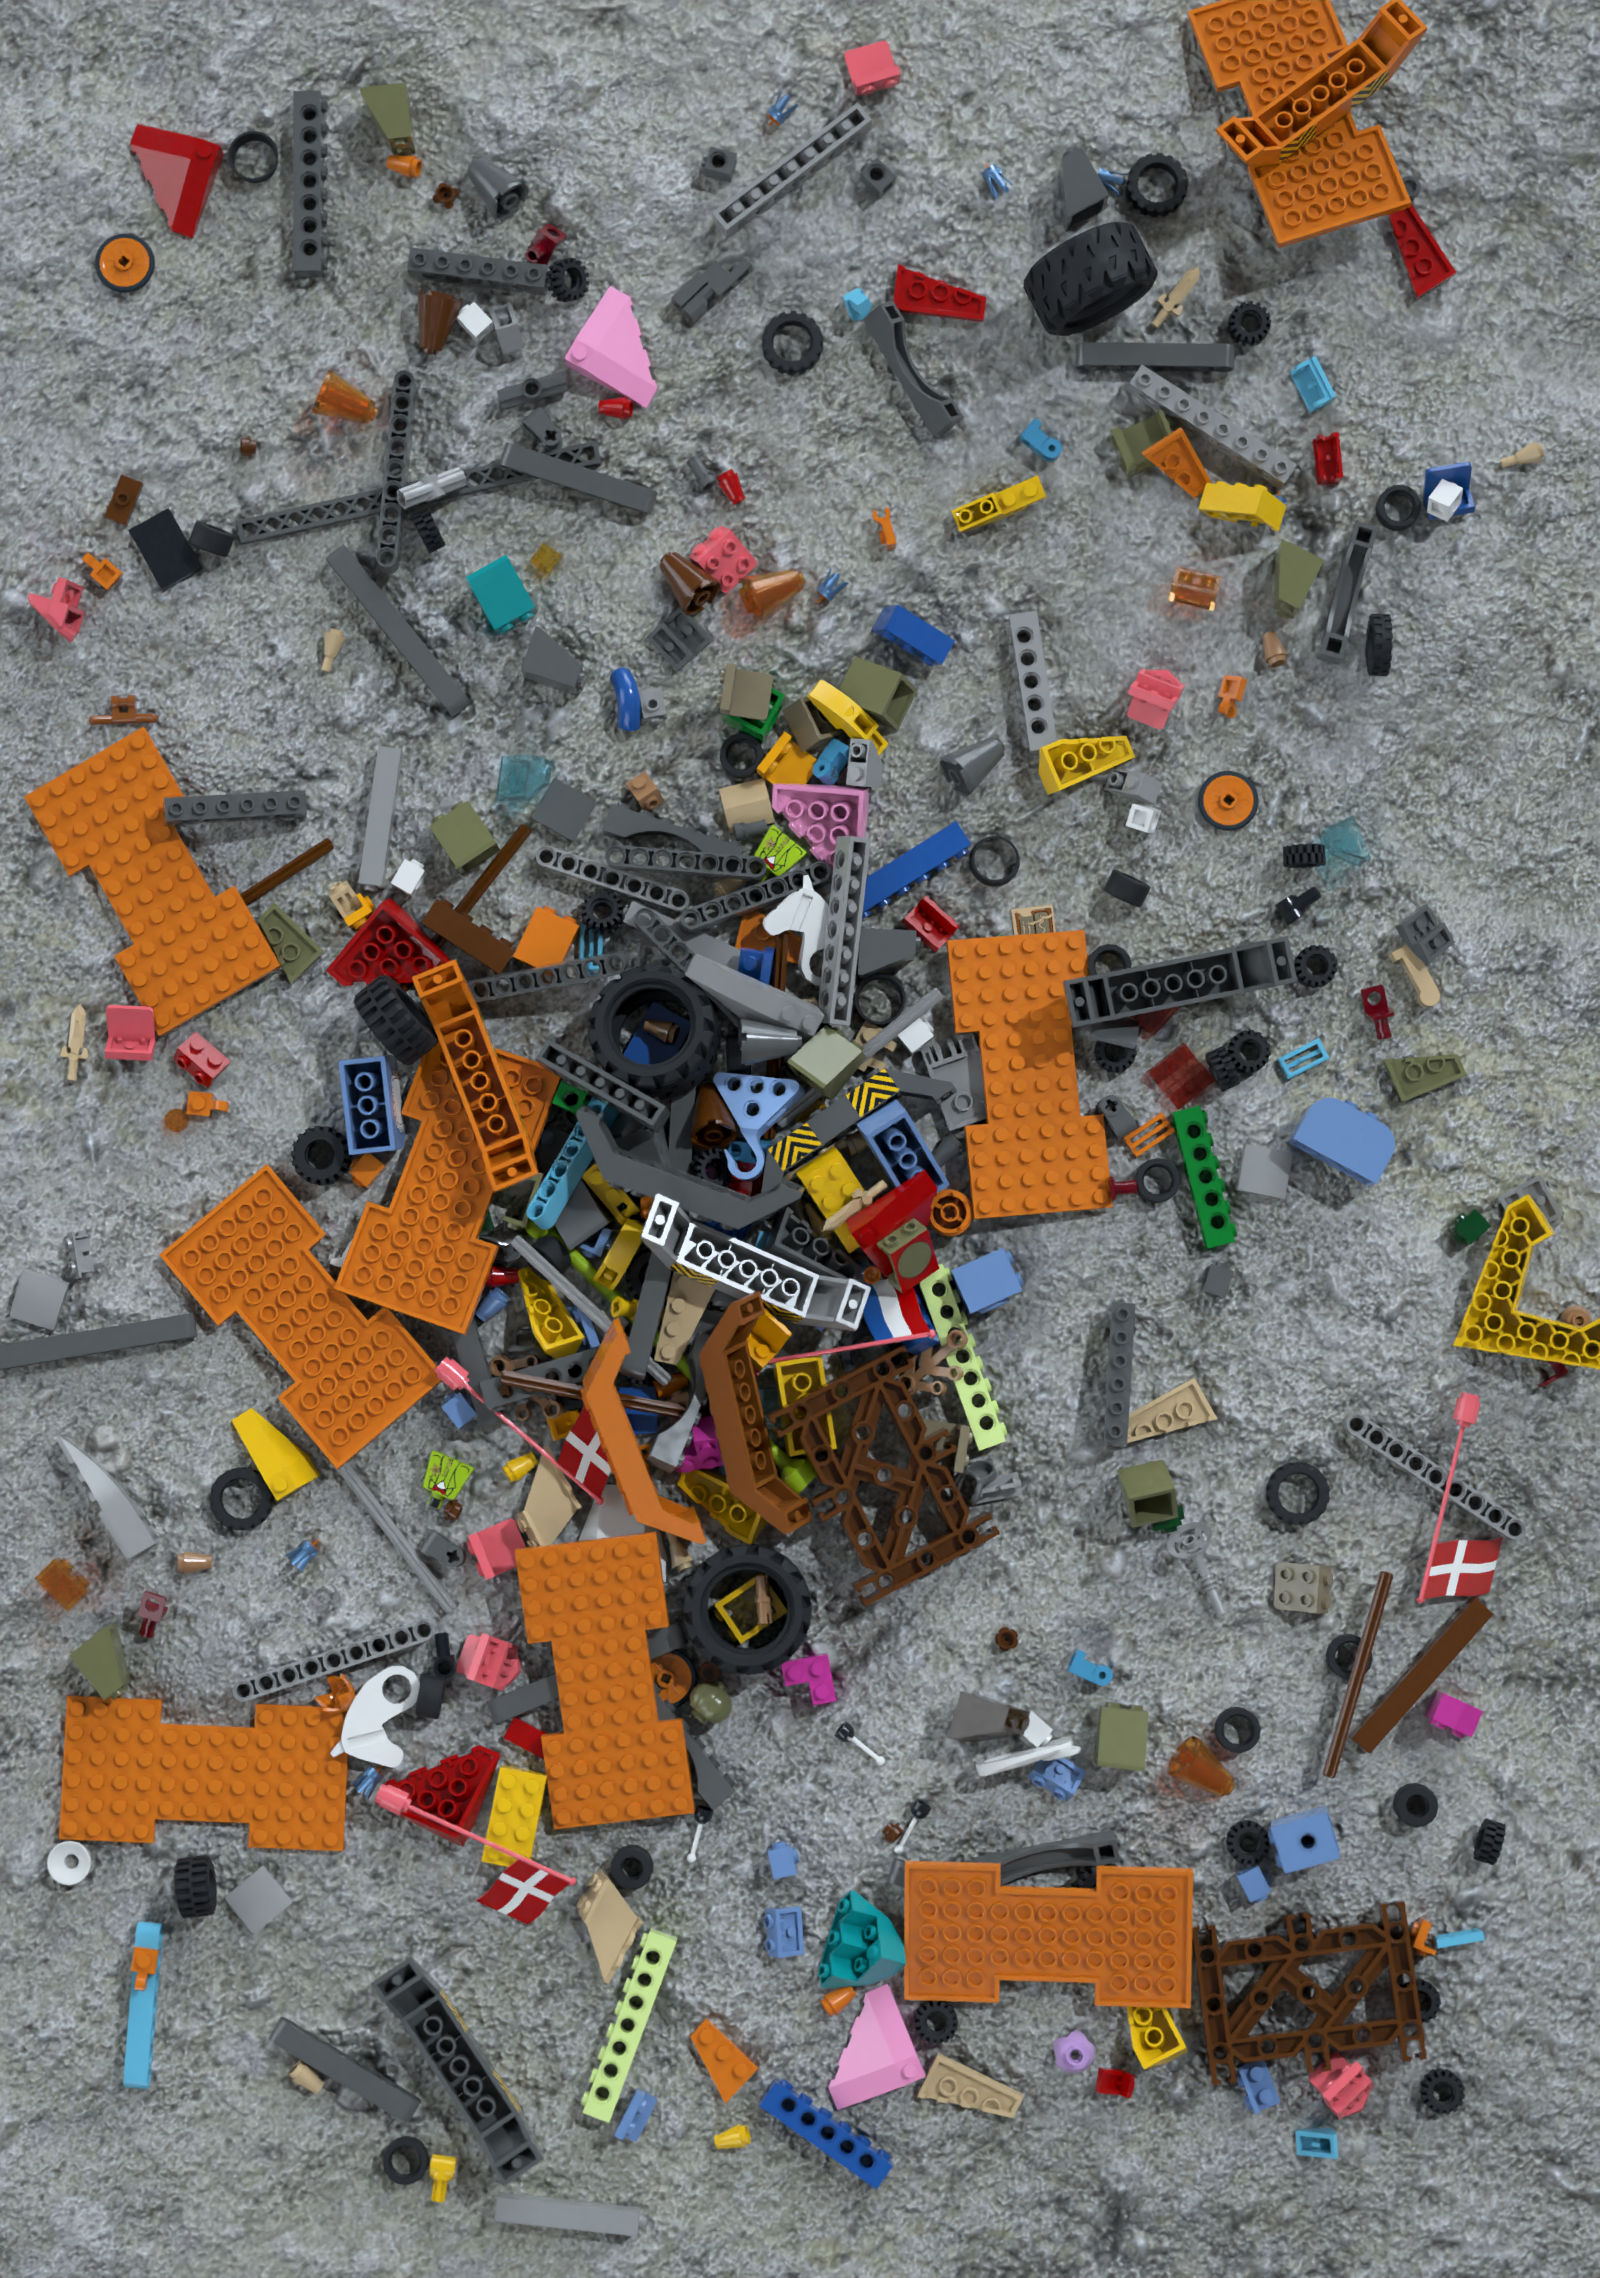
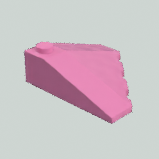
M610 286L574 340L564 358L566 367L622 397L632 399L635 404L647 409L658 389L655 380H652L649 368H651L646 349L643 350L640 340L642 335L637 319L633 317L631 298Z
M774 783L772 808L777 814L781 812L790 822L788 826L799 839L803 837L812 847L809 850L819 862L824 861L833 871L837 836L861 838L866 836L870 787Z
M888 1983L865 1993L862 2001L865 2004L860 2016H856L850 2031L852 2036L848 2047H844L837 2064L840 2067L835 2079H831L828 2087L837 2110L926 2077L922 2063Z

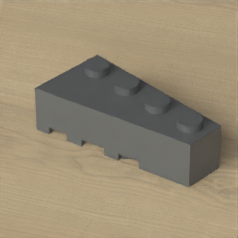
M788 1206L775 1217L764 1248L765 1252L821 1276L858 1280L862 1267L839 1248H833L827 1242L828 1239L822 1234L820 1236L809 1228L810 1225L802 1219L800 1221L792 1214L794 1211Z

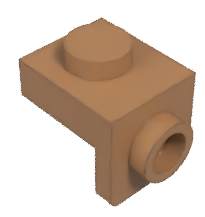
M645 771L626 783L642 810L650 812L664 802L658 788Z

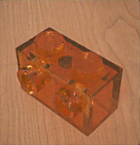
M1176 566L1169 600L1214 611L1222 577Z
M57 1557L35 1579L69 1612L92 1590L88 1587L90 1582L83 1575L80 1574L78 1576L72 1570L74 1566L66 1558L61 1559Z

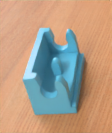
M1316 356L1296 365L1295 369L1290 371L1310 413L1333 403L1336 395Z

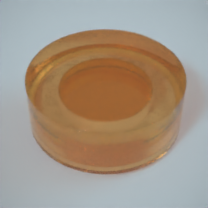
M172 1109L165 1115L164 1122L169 1130L182 1132L188 1127L189 1117L181 1109Z

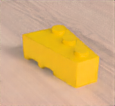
M1217 481L1216 484L1206 483L1198 509L1211 518L1238 523V520L1251 521L1250 525L1258 527L1259 523L1271 527V530L1279 532L1287 505L1267 491L1268 488L1256 484L1254 487H1248L1242 483L1229 485L1226 482Z

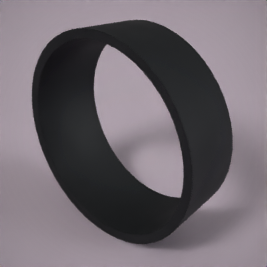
M248 131L242 133L233 140L229 147V165L246 182H264L271 178L277 169V146L268 135L262 132ZM251 141L266 143L272 148L276 156L272 169L267 174L258 178L242 176L238 173L235 166L237 151L241 146Z
M990 836L980 840L973 847L969 857V866L973 876L979 882L987 886L997 887L1009 883L1016 876L1020 866V857L1011 841L1000 836ZM993 838L1008 842L1016 853V865L1013 871L1007 877L998 880L984 877L977 870L974 859L979 845Z
M876 973L869 975L860 982L856 989L854 1000L857 1011L865 1020L874 1024H886L894 1021L902 1013L905 1007L906 995L903 986L896 978L888 974ZM871 981H888L899 991L901 998L899 1010L892 1018L886 1021L871 1020L860 1009L859 995L864 986Z

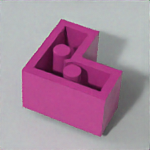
M713 1416L700 1418L697 1426H692V1440L688 1447L684 1446L682 1454L685 1455L681 1467L675 1468L676 1473H688L693 1470L712 1469L717 1466H723Z
M828 1652L789 1659L782 1664L785 1686L809 1682L813 1705L836 1701Z
M1436 1690L1425 1716L1431 1718L1430 1724L1445 1731L1450 1727L1452 1728L1450 1733L1464 1739L1465 1735L1473 1736L1483 1711Z

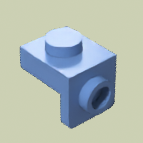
M603 1227L594 1248L581 1243L579 1248L583 1249L582 1254L592 1259H595L596 1255L601 1257L604 1248L609 1250L614 1240V1237L610 1236L612 1231Z

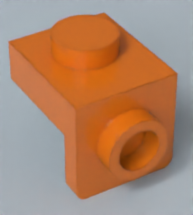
M1419 1917L1417 1922H1413L1410 1929V1935H1412L1410 1940L1411 1946L1415 1948V1953L1428 1957L1429 1953L1435 1955L1436 1950L1434 1948L1424 1945L1432 1923Z

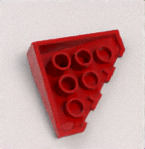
M137 124L130 147L133 153L138 155L141 162L140 167L147 182L152 184L155 191L154 196L161 211H165L169 220L167 223L172 232L193 239L224 156L221 146L201 138Z
M389 898L377 907L326 971L343 986H352L353 982H366V985H369L380 975H387L393 980H397V983H414L413 976L451 960L410 915Z
M925 1170L845 1220L851 1235L886 1279L894 1271L889 1255L877 1246V1243L913 1218L923 1226H928L932 1212L933 1197H936L938 1188Z
M478 1745L471 1748L472 1753L461 1757L455 1754L440 1760L441 1765L431 1769H427L426 1766L409 1772L410 1777L398 1782L394 1778L386 1781L384 1785H391L409 1793L408 1799L412 1800L410 1805L471 1832L501 1754ZM409 1809L406 1813L402 1812L400 1814V1817L462 1847L468 1838L464 1834Z

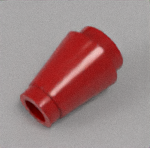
M627 397L600 400L598 412L599 414L622 420L632 418L633 400Z
M733 469L716 477L718 486L733 505L746 499L738 473H735Z
M492 1265L485 1286L494 1288L519 1283V1270Z

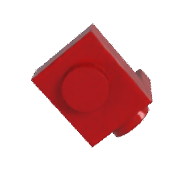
M1099 2067L1095 2091L1101 2094L1120 2095L1125 2098H1131L1135 2087V2075L1122 2069Z

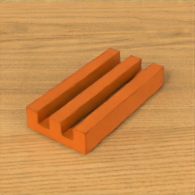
M1161 1112L1123 1139L1137 1158L1171 1135L1175 1130L1165 1118L1163 1112ZM1159 1119L1162 1121V1124H1160L1159 1126H1157L1156 1128L1142 1136L1134 1143L1130 1141L1131 1138H1133L1134 1136H1136L1137 1134H1139L1140 1132L1154 1124ZM1164 1127L1167 1128V1132L1137 1151L1136 1146Z

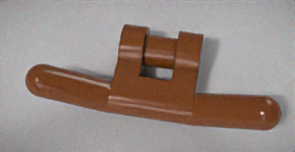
M119 695L111 696L112 715H97L89 718L91 725L155 723L158 721V716L154 713L137 714L135 695H128L127 698H120ZM120 707H128V712L121 713Z

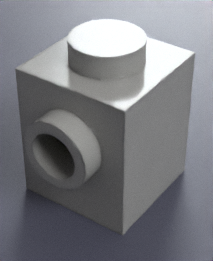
M662 687L639 691L644 722H649V724L662 723L663 719L667 718Z

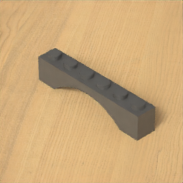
M894 301L879 304L863 319L868 332L874 338L880 352L885 356L892 372L897 376L903 390L912 401L915 410L920 414L927 430L932 436L947 433L964 417L953 399L933 389L916 369L907 347L905 320Z
M1358 521L1352 526L1319 647L1318 660L1339 665L1343 660L1357 598L1376 538L1377 526Z
M620 802L617 805L611 804L602 829L604 834L625 841L644 835H665L686 842L699 852L743 855L744 847H741V843L728 839L726 842L718 839L719 836L714 833L706 832L702 834L696 832L697 828L687 824H684L683 827L675 825L674 820L662 817L659 820L653 818V814L648 811L640 810L638 813L630 810L631 806ZM707 860L712 869L716 867L715 861ZM731 861L726 865V869L729 872H736L739 868V864L735 861Z
M701 1331L695 1336L686 1357L691 1377V1392L687 1408L675 1425L658 1434L645 1460L646 1463L669 1473H672L676 1467H681L685 1458L682 1451L684 1446H689L693 1434L690 1433L692 1426H697L701 1417V1413L698 1412L701 1405L704 1406L708 1399L703 1371L700 1368L699 1354L710 1338V1335Z
M654 1682L659 1721L677 1719L678 1717L674 1714L676 1708L669 1699L664 1701L660 1697L661 1689ZM683 1718L686 1747L696 1766L698 1792L709 1806L715 1809L735 1792L733 1786L736 1783L728 1773L723 1775L718 1768L721 1765L713 1754L707 1755L703 1750L706 1747L698 1736L694 1738L688 1730L691 1727Z
M1113 1830L973 1858L974 1862L1001 1863V1885L1019 1877L1046 1869L1066 1866H1100L1120 1862L1117 1841Z

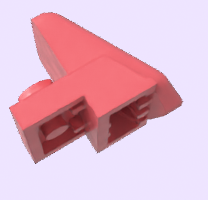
M58 577L57 582L54 583L52 588V599L33 593L28 594L29 603L67 641L72 642L76 633L79 634L85 611L78 609L84 587Z
M1142 668L1128 692L1133 698L1127 711V716L1156 729H1162L1167 722L1171 710L1178 704L1185 685L1181 684L1167 669L1146 670Z
M484 1633L481 1634V1637L470 1634L466 1638L456 1671L467 1675L466 1678L504 1692L505 1687L509 1686L521 1673L519 1646Z
M1333 2052L1330 2054L1332 2071H1322L1323 2061L1314 2070L1315 2073L1309 2075V2081L1323 2096L1325 2104L1341 2120L1343 2117L1359 2113L1364 2109L1369 2093L1374 2086L1372 2080L1365 2074L1363 2067L1357 2061L1351 2065L1338 2052Z

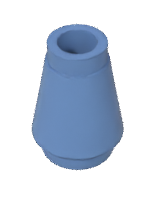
M498 1287L489 1290L475 1312L476 1315L486 1322L507 1306L509 1297Z

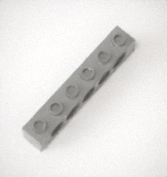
M1037 611L1011 614L1009 615L1008 622H1005L1006 636H1011L1012 643L1008 645L1010 659L1014 658L1015 667H1012L1013 681H1018L1019 690H1015L1017 704L1021 703L1022 712L1019 713L1020 726H1025L1026 735H1022L1023 747L1028 749L1029 755L1039 754V748L1057 741ZM1025 633L1029 636L1030 641L1021 643L1017 636ZM1023 656H1030L1033 659V664L1026 666L1021 662V658ZM1032 678L1036 681L1037 686L1035 688H1028L1024 681ZM1036 701L1040 704V709L1032 711L1029 709L1028 703ZM1033 724H1041L1044 731L1036 734L1032 731L1031 726Z

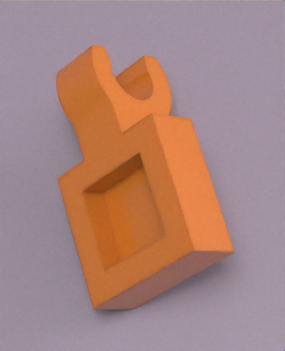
M886 507L884 509L885 517L879 518L876 510L873 511L872 517L874 522L882 527V531H878L881 545L885 544L888 551L896 549V539L890 521V511Z
M88 552L82 558L83 562L93 569L90 576L107 591L123 575L106 558L99 562Z
M1224 675L1218 697L1222 699L1218 713L1226 714L1225 717L1234 718L1236 716L1237 708L1235 701L1241 702L1247 679L1240 676Z
M189 1091L186 1114L211 1117L212 1110L228 1112L229 1102L213 1100V1093Z
M135 1946L131 1971L138 1972L134 1985L135 1990H146L148 1974H156L160 1949Z

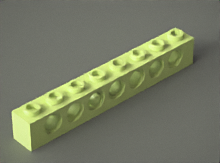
M939 1264L940 1269L919 1282V1286L933 1326L938 1334L941 1348L947 1344L950 1328H958L960 1331L965 1332L968 1337L967 1345L963 1348L969 1354V1359L966 1363L957 1361L956 1353L959 1351L958 1349H955L945 1359L948 1368L958 1366L963 1369L964 1375L967 1372H973L977 1376V1381L974 1385H967L964 1382V1375L961 1380H953L968 1424L971 1426L970 1430L973 1432L976 1447L980 1451L1005 1442L1004 1436H1007L1008 1433L1004 1422L999 1423L996 1414H999L1000 1411L996 1400L991 1401L988 1392L992 1391L988 1378L983 1379L981 1370L984 1369L981 1357L974 1354L973 1347H976V1343L972 1333L967 1334L965 1325H968V1321L964 1311L960 1312L957 1303L960 1302L957 1290L951 1289L949 1281L953 1279L948 1267L944 1268L943 1264ZM940 1283L944 1285L945 1294L938 1297L933 1294L932 1287L934 1284ZM948 1305L953 1309L951 1318L945 1319L941 1316L940 1309L942 1306ZM960 1337V1339L957 1341L958 1344L961 1343V1340H962L961 1337ZM957 1369L953 1372L954 1377L958 1375ZM975 1394H981L985 1399L984 1405L980 1408L972 1404V1397ZM984 1416H989L993 1421L992 1427L988 1430H984L980 1426V1419Z
M652 1928L649 1934L644 1932L639 1945L643 1947L641 1956L636 1955L631 1967V1969L635 1970L632 1979L627 1977L623 1988L626 1996L624 2002L619 2000L614 2014L618 2015L616 2023H610L606 2037L610 2039L607 2047L603 2045L597 2058L601 2060L599 2069L594 2068L589 2082L593 2083L590 2092L585 2091L580 2104L584 2106L582 2113L608 2123L610 2122L676 1945V1937ZM652 1950L659 1953L660 1959L657 1962H650L646 1954ZM642 1973H647L651 1977V1982L643 1985L639 1982L638 1976ZM639 1996L642 1998L643 2004L640 2007H633L630 2004V1998ZM629 2018L633 2020L634 2028L631 2030L624 2029L621 2025L624 2019ZM621 2041L626 2045V2050L616 2052L613 2044ZM608 2064H614L618 2072L614 2075H609L605 2072L604 2067ZM606 2087L609 2090V2095L605 2098L599 2097L596 2089Z

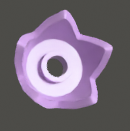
M1074 2030L1067 2037L1054 2040V2051L1058 2068L1076 2074L1084 2072L1089 2068L1095 2057V2046L1087 2040L1081 2031ZM1076 2050L1079 2052V2057L1073 2059L1071 2058V2052Z

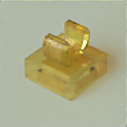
M543 542L530 559V563L549 576L562 559V555Z

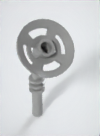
M1201 1522L1184 1524L1178 1527L1177 1531L1171 1533L1167 1541V1549L1177 1559L1193 1558L1201 1576L1200 1582H1203L1202 1586L1206 1587L1204 1591L1208 1592L1217 1616H1221L1226 1611L1216 1589L1218 1586L1214 1584L1213 1574L1209 1573L1201 1555L1212 1542V1532L1206 1524ZM1195 1530L1194 1534L1187 1535L1184 1538L1180 1537L1189 1531ZM1203 1532L1207 1535V1541H1206V1542H1205V1539H1204V1537H1203V1535H1202ZM1175 1544H1177V1548H1178V1550H1179L1180 1553H1177V1552L1175 1551V1549H1174Z

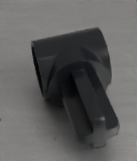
M1312 887L1298 897L1296 895L1286 897L1277 903L1275 907L1286 924L1289 925L1303 916L1305 908L1319 900L1321 894L1316 887Z
M437 1633L434 1635L437 1656L433 1657V1670L437 1677L447 1679L454 1675L457 1664L454 1654L450 1653L448 1633ZM442 1661L450 1663L451 1671L449 1674L440 1672L439 1664Z

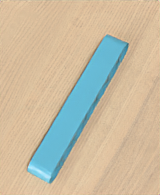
M593 1096L587 1105L590 1108L606 1113L604 1120L610 1129L619 1111ZM579 1121L527 1208L528 1218L545 1230L555 1224L594 1157Z
M139 1921L137 1923L135 1946L160 1949L156 1974H148L146 1990L134 1989L138 1972L132 1971L123 2077L124 2088L148 2089L150 2085L163 1923Z

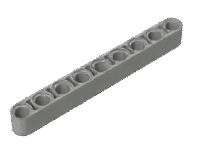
M1350 1414L1344 1419L1343 1427L1348 1434L1442 1496L1444 1495L1449 1475L1448 1471L1363 1415ZM1353 1418H1358L1361 1422V1427L1357 1431H1353L1350 1427V1421ZM1373 1431H1377L1381 1436L1377 1444H1373L1370 1441V1434ZM1393 1444H1397L1400 1447V1454L1397 1457L1391 1456L1389 1452ZM1413 1457H1417L1420 1461V1466L1417 1470H1412L1409 1466L1410 1459ZM1433 1470H1436L1440 1475L1439 1481L1436 1483H1432L1429 1479V1474ZM1453 1475L1451 1484L1456 1483L1459 1486V1493L1456 1496H1452L1449 1493L1448 1500L1508 1539L1519 1540L1525 1535L1526 1526L1522 1520ZM1476 1496L1479 1500V1506L1473 1510L1469 1506V1499ZM1493 1509L1497 1510L1499 1514L1498 1520L1494 1523L1488 1517L1489 1512ZM1513 1522L1519 1527L1518 1533L1514 1536L1508 1531L1509 1525Z
M422 1619L242 1679L233 1686V1696L238 1701H248L425 1642L435 1635L436 1625L430 1619ZM421 1624L429 1625L431 1629L429 1636H422L419 1633V1626ZM399 1631L407 1633L408 1641L406 1644H401L397 1641L396 1635ZM376 1639L384 1640L386 1644L384 1651H377L374 1648V1641ZM354 1646L362 1648L363 1656L361 1659H356L352 1656L351 1651ZM331 1654H337L340 1657L341 1662L339 1666L335 1667L330 1664L329 1657ZM309 1661H313L318 1665L316 1674H311L307 1671L306 1666ZM286 1669H292L295 1672L294 1681L290 1682L285 1679L284 1672ZM264 1676L272 1679L273 1686L271 1689L263 1687L262 1678ZM241 1684H247L250 1687V1694L246 1697L242 1696L239 1692Z

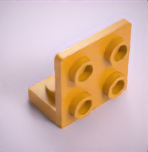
M784 731L757 767V773L771 784H807L814 775L812 770L817 759L806 751L802 752L800 747L792 741V736Z
M765 1307V1314L758 1318L747 1338L752 1365L758 1371H761L778 1354L792 1335L787 1327L773 1317Z

